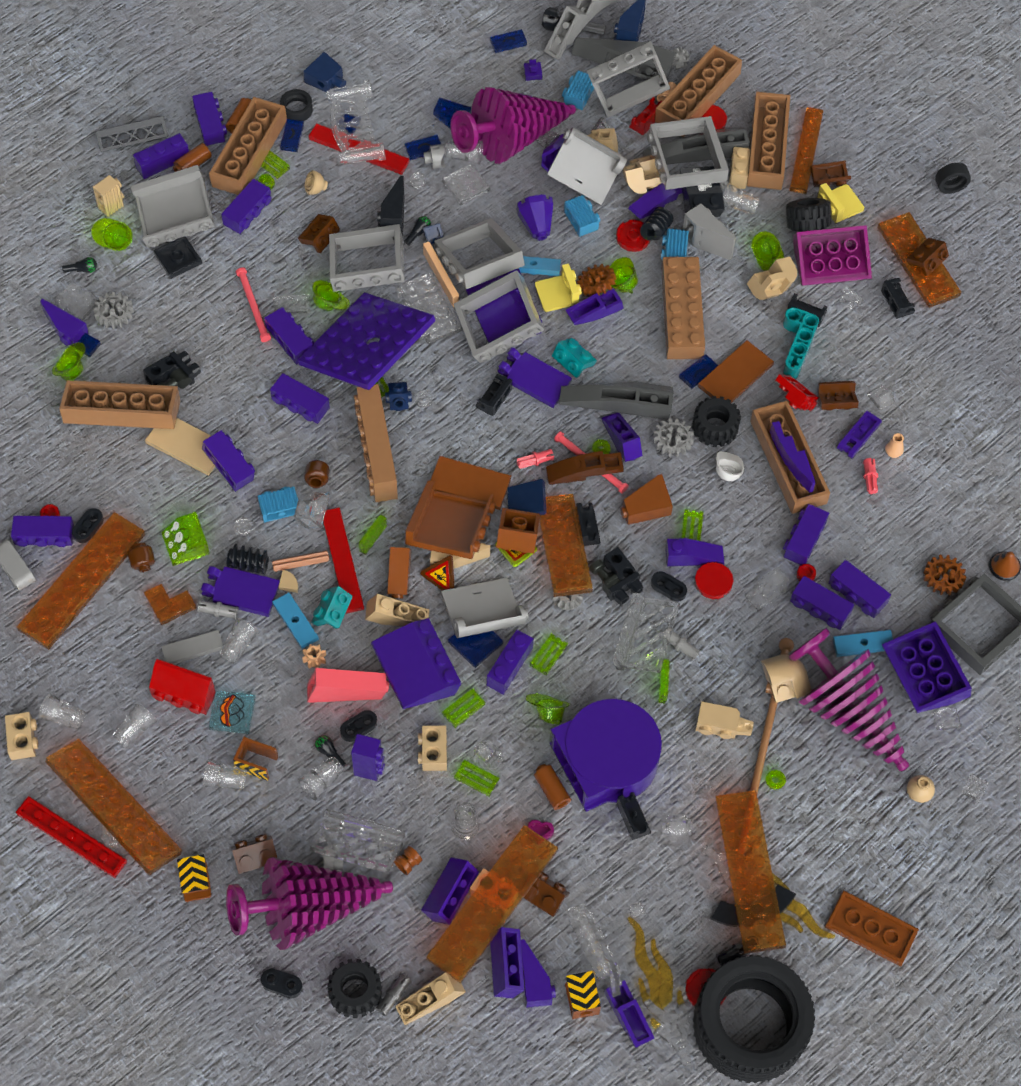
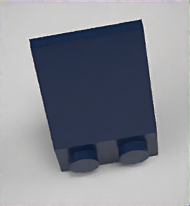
M637 0L620 16L619 23L615 24L614 33L617 34L614 35V40L639 41L646 0Z

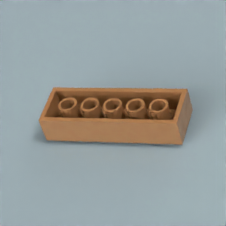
M713 45L656 108L655 122L664 123L701 118L741 74L742 60Z
M756 91L747 186L782 189L785 172L790 95Z
M253 97L209 172L212 187L239 195L251 180L255 178L287 121L285 106Z
M663 257L661 272L667 359H703L705 338L699 257Z
M67 380L59 409L63 423L174 429L180 405L178 386Z
M375 384L370 390L356 387L357 395H354V406L358 419V429L361 435L360 440L363 447L364 462L366 463L370 495H374L375 502L398 499L397 479L379 384Z
M788 400L753 410L750 422L791 513L795 514L801 512L802 509L806 510L808 504L815 507L827 504L830 491ZM772 422H780L784 437H793L797 452L805 450L816 482L813 492L809 493L785 465L770 434Z

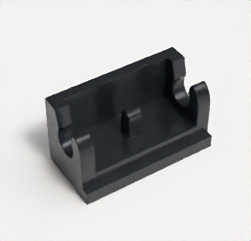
M900 278L885 280L881 290L896 319L915 313L913 308L915 305L908 301L899 283L901 282Z
M794 293L787 309L797 308L816 315L819 319L818 327H820L827 313L828 306L824 305L823 309L797 300L798 294Z
M496 374L488 390L482 398H479L476 408L494 416L512 390V379Z
M591 502L586 508H583L582 503H576L575 514L581 546L601 543L595 511Z
M631 792L630 796L626 798L624 795L618 796L617 807L631 839L635 840L651 834L650 827L647 824L635 793Z

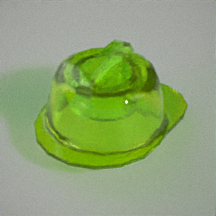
M109 218L99 219L95 222L91 232L93 240L97 244L116 251L126 249L132 242L133 235L130 227Z
M767 231L759 232L754 236L752 240L753 252L760 268L763 271H767L775 260L784 258L780 241L774 234Z
M622 257L610 265L617 278L615 280L616 284L611 286L619 292H629L632 294L633 289L638 283V277L631 259Z
M317 280L313 283V302L316 306L326 311H332L333 309L345 310L349 307V300L341 292H333L331 283L324 280Z
M78 342L68 347L52 368V374L61 376L66 382L67 380L74 381L83 371L81 359L86 349L84 343Z
M529 694L525 698L527 702L536 706L538 717L550 724H561L565 708L570 706L568 702L560 701L544 694Z

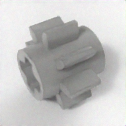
M682 47L671 50L677 53L672 67L680 69L688 66L686 62L690 60V56L687 50H682Z

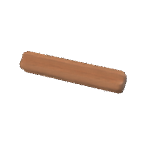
M325 550L273 560L272 566L276 572L329 561V555Z

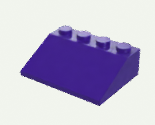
M518 268L466 289L467 295L475 293L516 270L520 274L521 272ZM518 288L475 310L488 343L531 321Z
M429 618L411 622L371 642L402 709L455 696L462 684Z
M936 621L882 644L917 713L952 705L971 696L972 688Z

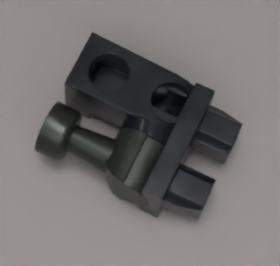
M173 351L169 356L143 369L144 378L149 385L178 386L184 389L186 386H191L195 383L194 378L201 373V370L195 362L190 366L186 365L191 361L186 351L179 354ZM169 378L171 379V380H169L167 383H165V384L163 383V382L166 381L167 379H169Z
M619 547L604 555L603 562L599 559L589 567L591 573L594 575L598 574L602 580L603 591L608 595L610 601L615 600L618 604L623 605L629 600L626 591L630 589L635 596L643 591L644 587L640 582V574ZM604 567L610 569L613 574L609 575L604 570Z

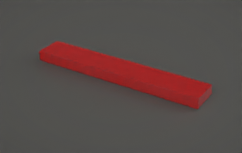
M317 123L309 134V140L400 175L403 174L409 164V158Z
M340 507L321 511L338 586L352 595L345 614L364 610Z
M29 796L16 811L18 816L113 878H116L127 863L125 858Z

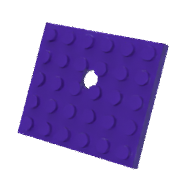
M364 292L313 343V346L303 353L298 359V363L300 366L370 390L436 320L432 314ZM371 338L380 339L379 342L367 344V341Z

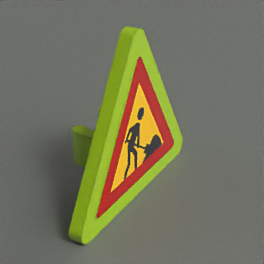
M498 548L513 567H517L533 555V553H522L521 551Z

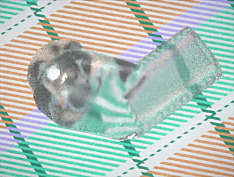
M103 821L101 823V839L109 849L120 847L121 839L118 836L113 838L111 835L112 823L110 821Z

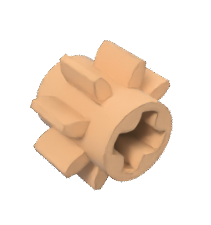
M310 644L307 650L303 649L305 656L302 657L303 663L308 662L309 669L311 667L319 668L321 663H326L324 658L326 650L321 651L320 644L317 646Z

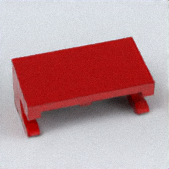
M652 97L649 105L639 116H635L631 120L629 128L644 135L650 129V124H655L656 108L662 100L656 105L654 102L655 98Z

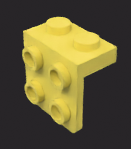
M827 183L820 185L817 198L830 201L831 218L835 224L864 211V205L849 185L846 184L833 190L830 189Z
M569 263L562 265L561 276L535 282V289L545 312L570 307L579 303V295L582 294L579 284H576V274L574 270H571Z

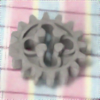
M112 292L111 296L106 293L105 298L99 297L100 302L94 303L96 307L93 308L95 319L99 322L100 326L104 324L106 329L109 326L115 329L117 325L122 328V323L128 324V319L133 318L132 301H129L127 295L123 297L122 293L115 295Z
M671 418L668 419V423L662 421L661 426H656V431H654L653 443L657 444L656 449H662L661 454L667 452L669 457L672 454L678 457L680 452L685 455L686 450L690 451L694 441V432L690 431L691 426L685 427V421L678 423L679 420L677 418L675 422H672ZM673 429H676L674 446H670Z

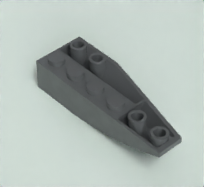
M576 37L571 54L603 64L646 44V42ZM653 45L668 80L677 53ZM653 59L624 71L647 80L659 75Z
M742 127L716 129L725 158H732L734 147L749 148L750 143L746 129ZM697 133L661 144L667 165L712 160L704 133ZM651 148L642 152L643 157L652 155Z
M642 382L561 386L559 404L668 420L672 410L673 387Z

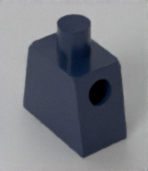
M325 52L303 71L304 83L324 92H330L335 86L342 90L346 85V80L342 79V67Z

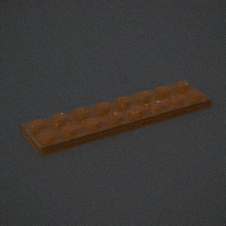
M114 512L17 626L18 631L49 650L128 556V551L131 549L130 547L139 543L146 535L145 531Z
M80 739L46 757L45 762L148 875L181 855L182 849Z
M756 790L715 796L743 952L746 954L786 948Z
M524 825L432 948L426 960L442 971L447 972L459 983H462L495 938L499 929L503 927L557 853L558 847Z

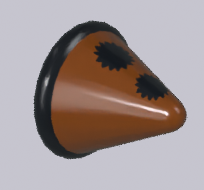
M1002 551L991 557L989 568L996 578L1010 581L1020 574L1021 563L1013 552Z

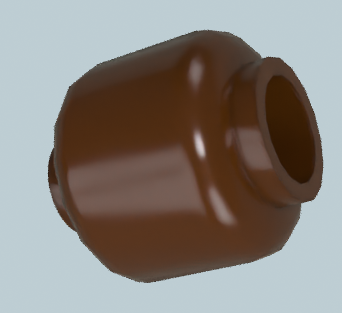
M321 460L310 461L305 468V482L313 488L325 486L329 479V466Z
M146 543L132 545L127 553L131 568L139 570L140 573L151 570L150 567L155 563L152 547L146 545Z

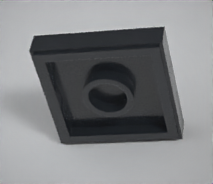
M186 236L153 250L154 255L170 279L202 264L201 258Z

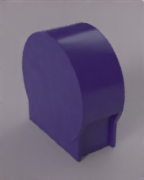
M621 699L599 700L584 707L572 720L551 729L552 742H550V746L586 812L607 802L616 803L620 795H624L626 798L630 796L631 792H634L638 796L649 787L655 778L662 748L661 734L654 719L644 709L632 702Z

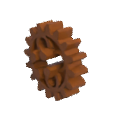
M601 264L599 267L594 265V268L588 267V271H582L583 276H578L579 281H577V284L581 287V292L585 296L588 294L592 296L596 293L600 296V293L606 294L607 289H612L611 285L616 284L615 280L617 278L613 268H610L609 265L604 267Z
M939 555L938 560L932 557L931 562H927L923 572L925 574L924 581H929L927 587H934L933 592L939 590L940 595L946 592L949 596L952 591L957 593L959 588L962 589L966 580L964 575L966 569H961L962 563H956L957 558L950 560L949 555L946 558Z

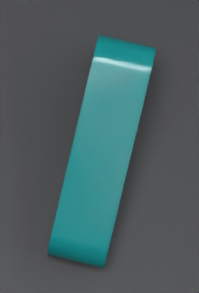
M797 308L787 309L783 326L786 330L797 334L785 362L784 375H791L795 379L799 376L817 331L819 319L815 314Z

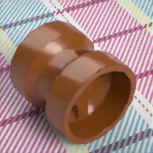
M408 846L404 849V853L401 856H397L393 861L401 872L408 875L415 865H419L422 862V858L415 849Z

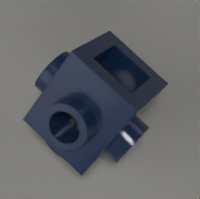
M407 382L388 383L389 392H385L386 403H390V410L402 411L409 409L408 402H412L411 391L407 390Z

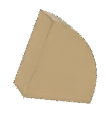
M286 570L282 571L279 590L298 593V582L292 573Z

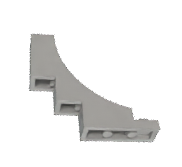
M578 0L576 6H566L544 52L560 60L567 45H572L582 29L597 13L608 5L621 2L622 0Z

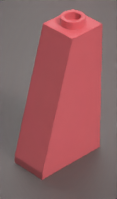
M315 668L307 683V702L380 700L389 690V681H386L385 673Z

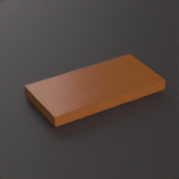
M746 340L699 382L698 387L711 398L712 396H716V398L722 396L724 400L730 399L732 403L774 365V361Z
M439 456L430 481L435 482V491L488 502L490 495L493 494V503H496L495 509L500 510L511 481V475Z
M844 890L825 928L900 967L919 931L918 928Z

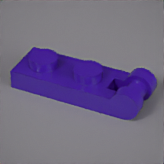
M866 411L841 440L837 449L841 452H846L847 456L853 459L881 425L882 420ZM850 442V443H852L854 446H853V447H850V446L847 445V444Z

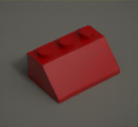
M156 659L149 685L152 697L158 701L166 700L171 702L173 706L178 708H188L195 714L202 713L206 715L216 696L212 678Z

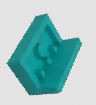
M573 338L558 342L552 354V357L575 378H578L584 369L594 366L597 361L589 351H586Z
M336 586L324 590L321 594L319 606L313 612L314 617L311 623L314 625L329 624L335 629L340 627L351 602L352 595L341 587Z

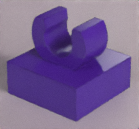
M531 59L529 63H524L525 81L542 80L541 62Z

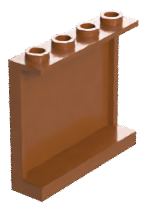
M428 480L407 526L405 545L473 559L475 552H479L480 539L483 540L485 537V527H489L490 514L495 512L496 503H493L494 495L491 494L488 502L439 492L435 491V482Z

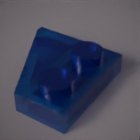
M439 98L433 110V115L451 129L453 114L460 110H465L471 114V107Z

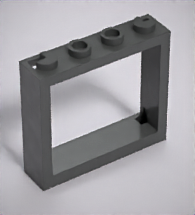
M985 573L980 578L975 577L967 589L963 588L958 592L955 600L952 601L950 599L943 606L944 609L941 612L936 611L930 617L931 623L936 621L949 647L979 675L985 672L1021 639V624L986 656L981 658L946 626L942 620L981 587L1021 623V606Z

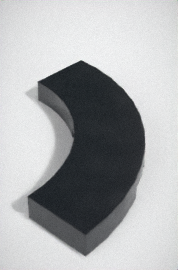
M777 884L775 889L766 898L753 904L735 905L721 900L711 920L732 927L761 925L784 912L796 897V893Z

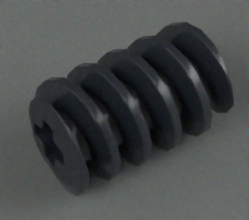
M656 207L641 226V236L646 240H659L673 222L672 213L663 207Z
M236 543L233 548L229 549L226 558L227 567L231 566V564L233 568L240 566L241 570H245L247 567L248 571L251 572L254 569L256 573H260L262 570L264 575L269 563L267 550L262 555L259 548H257L255 553H253L252 547L245 551V545H242L241 549L238 550V544Z

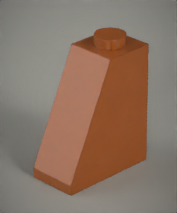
M657 475L624 499L623 507L620 508L622 518H626L628 525L672 514L673 505L663 475Z
M390 547L387 594L392 595V598L403 599V595H408L412 554L410 548Z

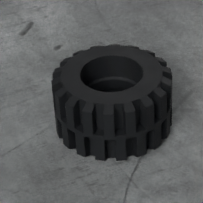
M803 198L788 203L786 205L787 228L793 231L804 232L822 230L831 225L830 201L822 198Z
M712 396V399L707 397L704 402H699V405L695 408L692 423L695 437H699V441L701 443L704 441L707 446L711 444L713 447H717V445L723 447L725 443L730 444L738 434L741 420L740 410L736 409L737 405L735 403L731 404L730 399L724 400L722 396L720 398ZM718 418L724 421L725 424L714 425L708 419Z
M348 959L347 964H344V962L339 963V968L335 967L332 970L333 974L329 975V983H327L329 999L333 1008L336 1007V1011L339 1014L343 1012L344 1016L348 1018L349 1015H353V1018H358L359 1014H362V1017L367 1016L366 1012H373L374 1006H378L380 1003L379 998L382 996L380 976L374 966L370 967L369 962L365 961L362 963L361 959H356V962H352V959ZM353 979L362 980L368 987L366 992L357 998H350L342 992L343 986Z

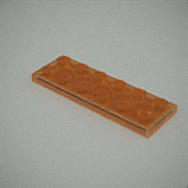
M910 212L878 224L877 228L929 308L960 297L962 292L943 263L929 276L924 275L921 267L908 264L907 258L927 240Z
M573 494L546 497L547 514L540 516L539 523L554 597L591 593L593 587Z

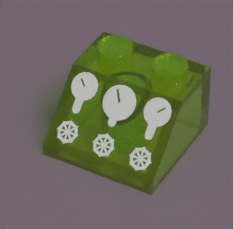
M196 512L176 518L161 532L173 566L210 554Z

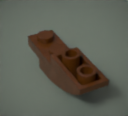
M598 451L553 463L546 467L548 484L553 485L585 481L586 477L621 473L624 472L621 452L603 454V451Z

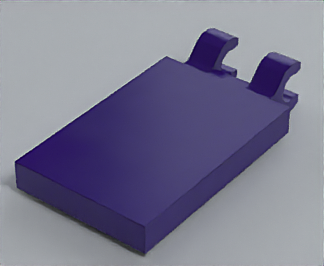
M511 347L507 359L514 362L513 365L510 367L508 363L502 361L498 366L499 370L497 372L508 379H512V386L554 408L560 399L561 386H569L572 378L526 352L521 355L515 348Z
M209 566L207 574H209L208 579L216 580L214 587L208 583H203L201 587L203 596L212 597L213 603L222 602L223 605L239 607V610L269 617L273 607L272 601L276 598L280 580L225 566L223 571Z

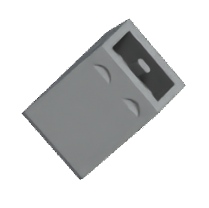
M702 204L685 213L682 230L689 231L688 242L693 247L731 260L736 241L733 232L729 231Z

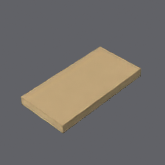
M178 418L176 419L174 429L154 428L145 439L146 444L208 476L215 468V465L202 450L203 441L211 437V435Z

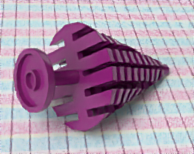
M485 87V90L481 89L476 93L472 103L471 114L465 110H460L453 114L450 127L454 144L461 152H472L477 145L481 144L480 151L484 156L487 155L486 159L490 162L495 160V164H501L565 121L569 115L575 114L576 107L573 104L565 105L562 102Z
M825 628L788 656L792 661H796L805 654H809L827 677L812 689L809 694L802 697L798 701L803 706L834 686L830 692L814 703L809 710L815 713L842 695V698L827 708L819 717L826 720L849 705L850 707L838 715L830 724L837 727L856 714L857 717L843 727L841 732L848 734L864 724L865 726L851 737L857 742L872 733L873 736L862 744L863 747L868 749L879 742L880 746L873 751L875 755L879 756L886 752L888 755L883 760L888 764L894 762L899 771H904L909 767V763L901 756L904 753L903 746L897 749L894 747L900 741L899 734L889 739L887 738V735L896 728L894 721L880 729V726L892 716L890 709L873 719V716L888 704L886 697L880 699L869 708H865L882 694V685L876 687L862 698H857L879 680L878 674L870 676L852 690L850 689L875 668L873 661L857 670L845 680L843 679L871 656L869 649L836 670L819 648V644L830 635L829 630Z
M272 857L268 858L264 865L263 875L269 874V877L262 883V895L269 894L271 891L272 894L266 899L247 902L246 895L239 884L229 885L226 894L227 916L231 930L236 936L245 934L248 928L249 914L270 911L265 916L267 926L278 922V925L269 931L272 940L281 938L282 941L275 946L279 950H286L292 944L301 942L304 937L308 938L314 935L315 930L319 932L325 929L326 925H332L337 920L347 917L349 912L352 914L358 911L360 906L361 908L366 907L370 904L371 900L373 902L379 900L382 893H391L393 891V884L391 881L380 883L379 879L374 877L367 879L364 875L353 876V873L345 872L342 877V871H331L329 868H318L309 864L302 865L299 862L294 863L290 867L293 861Z

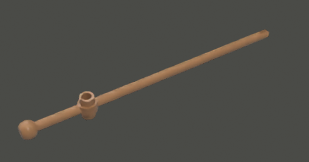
M781 639L779 642L780 655L789 654L793 650L794 643L791 639ZM769 682L767 683L766 693L771 694V699L738 841L736 855L739 858L743 857L778 704L774 701Z

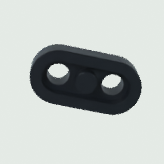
M91 508L87 510L72 529V535L76 542H88L103 524L104 518L99 509Z
M662 571L653 574L651 586L655 591L675 602L685 599L687 587L683 582ZM678 591L680 594L676 595L674 592Z
M365 710L345 721L340 727L342 739L347 742H353L357 734L366 735L374 730L377 726L376 714L373 711ZM367 720L371 721L368 725L364 724ZM348 731L354 732L352 735L347 734Z
M271 968L264 971L261 976L262 986L269 992L287 998H296L302 992V982L295 975ZM270 976H274L275 980L269 982L268 978ZM289 983L295 984L294 988H288L287 986Z

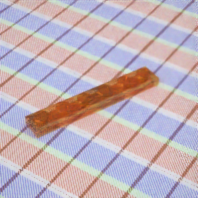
M806 108L789 190L791 192L807 194L811 175L810 167L813 165L823 110Z

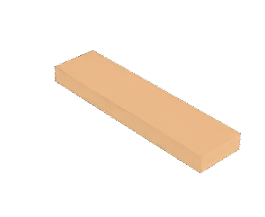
M423 243V254L449 302L454 307V303L459 301V294L431 243Z

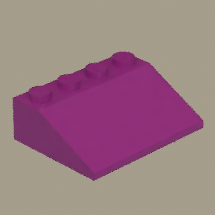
M867 225L796 232L792 235L794 254L802 286L872 279Z

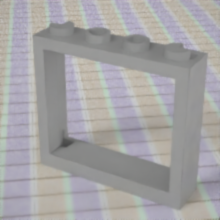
M651 41L587 70L607 117H611L670 90ZM653 59L659 75L605 99L598 83Z
M711 116L650 124L647 141L651 142V153L656 158L655 166L660 171V182L664 184L665 190L727 181L729 169ZM704 133L715 169L670 175L659 138Z
M492 218L434 241L436 247L434 251L438 258L441 259L445 267L449 268L451 275L456 276L458 283H462L466 289L525 266L522 250ZM490 237L505 254L466 270L451 252Z
M400 224L329 234L330 281L333 292L405 282L403 237ZM395 243L396 266L337 274L336 252Z
M517 270L454 303L473 357L480 363L489 361L492 357L506 352L507 349L515 345H520L524 340L534 337L544 330L525 280ZM518 288L531 321L478 348L466 315Z

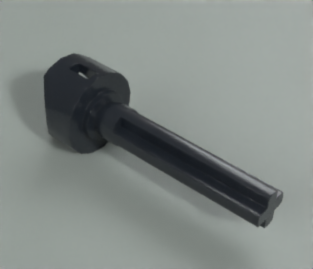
M549 7L545 10L542 26L546 30L554 31V28L557 26L561 18L557 8ZM588 22L582 31L604 35L606 25Z

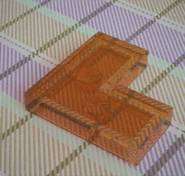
M162 584L144 592L161 626L197 608L188 590L172 598H169Z

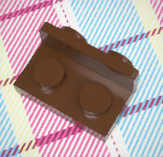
M318 214L298 239L302 244L314 246L317 253H322L329 244V234L338 233L340 228L334 217Z

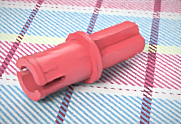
M552 449L538 453L534 451L530 455L517 458V466L519 469L553 461L554 455H550L553 454Z
M866 458L863 460L865 470L863 478L866 480L868 493L876 494L878 492V473L876 472L875 459Z

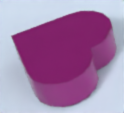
M531 820L528 823L527 831L538 846L553 836L554 826L550 822Z

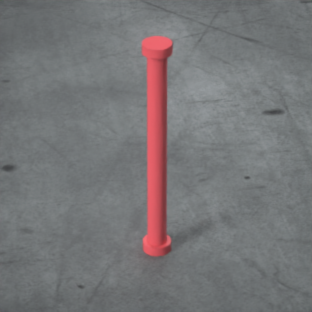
M244 267L238 268L236 274L240 277L260 332L261 342H268L271 339V335L266 330L246 276L247 270Z
M560 431L555 436L554 440L557 443L563 444L576 456L586 454L568 440L563 432ZM602 475L617 487L621 494L627 490L629 485L622 483L614 475Z

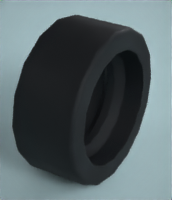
M289 90L280 99V105L285 106L287 121L299 123L307 120L312 115V98L304 90ZM293 101H300L306 104V107L299 111L286 108Z
M951 163L942 167L937 172L935 180L942 193L952 194L966 188L971 182V176L965 164Z

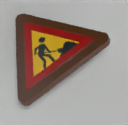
M452 555L420 572L424 578L442 591L455 588Z

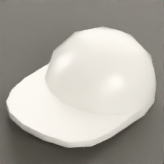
M719 451L716 454V472L725 481H735L744 472L743 461L737 455Z

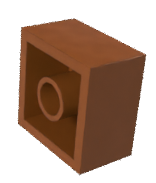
M502 508L496 548L534 554L540 514Z

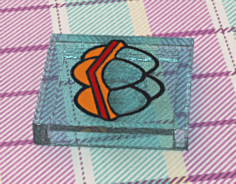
M216 691L209 730L249 734L256 696Z

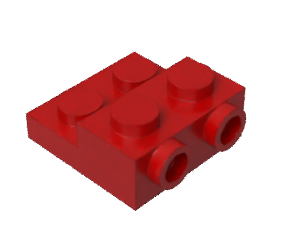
M779 374L775 379L779 383V388L788 392L785 398L789 400L791 407L804 411L807 409L812 411L815 408L819 397L791 375Z

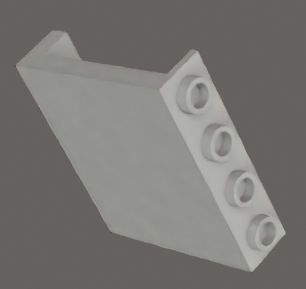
M198 165L131 186L132 193L136 198L144 234L142 239L148 248L215 227L203 173Z

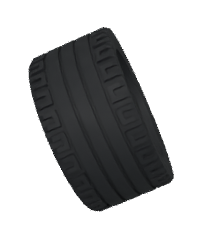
M742 956L722 964L707 979L697 999L693 1013L694 1037H696V1043L699 1045V1050L702 1051L703 1057H706L707 1062L714 1069H718L719 1073L725 1074L724 1076H729L733 1080H739V1082L757 1083L760 1081L765 1082L766 1080L770 1081L791 1069L806 1049L815 1027L814 1002L811 999V994L808 992V987L805 986V982L800 979V976L793 969L788 968L789 966L766 956ZM742 989H755L768 994L779 1004L786 1019L785 1039L777 1046L766 1050H752L740 1046L728 1036L722 1026L720 1019L721 1001L729 994Z

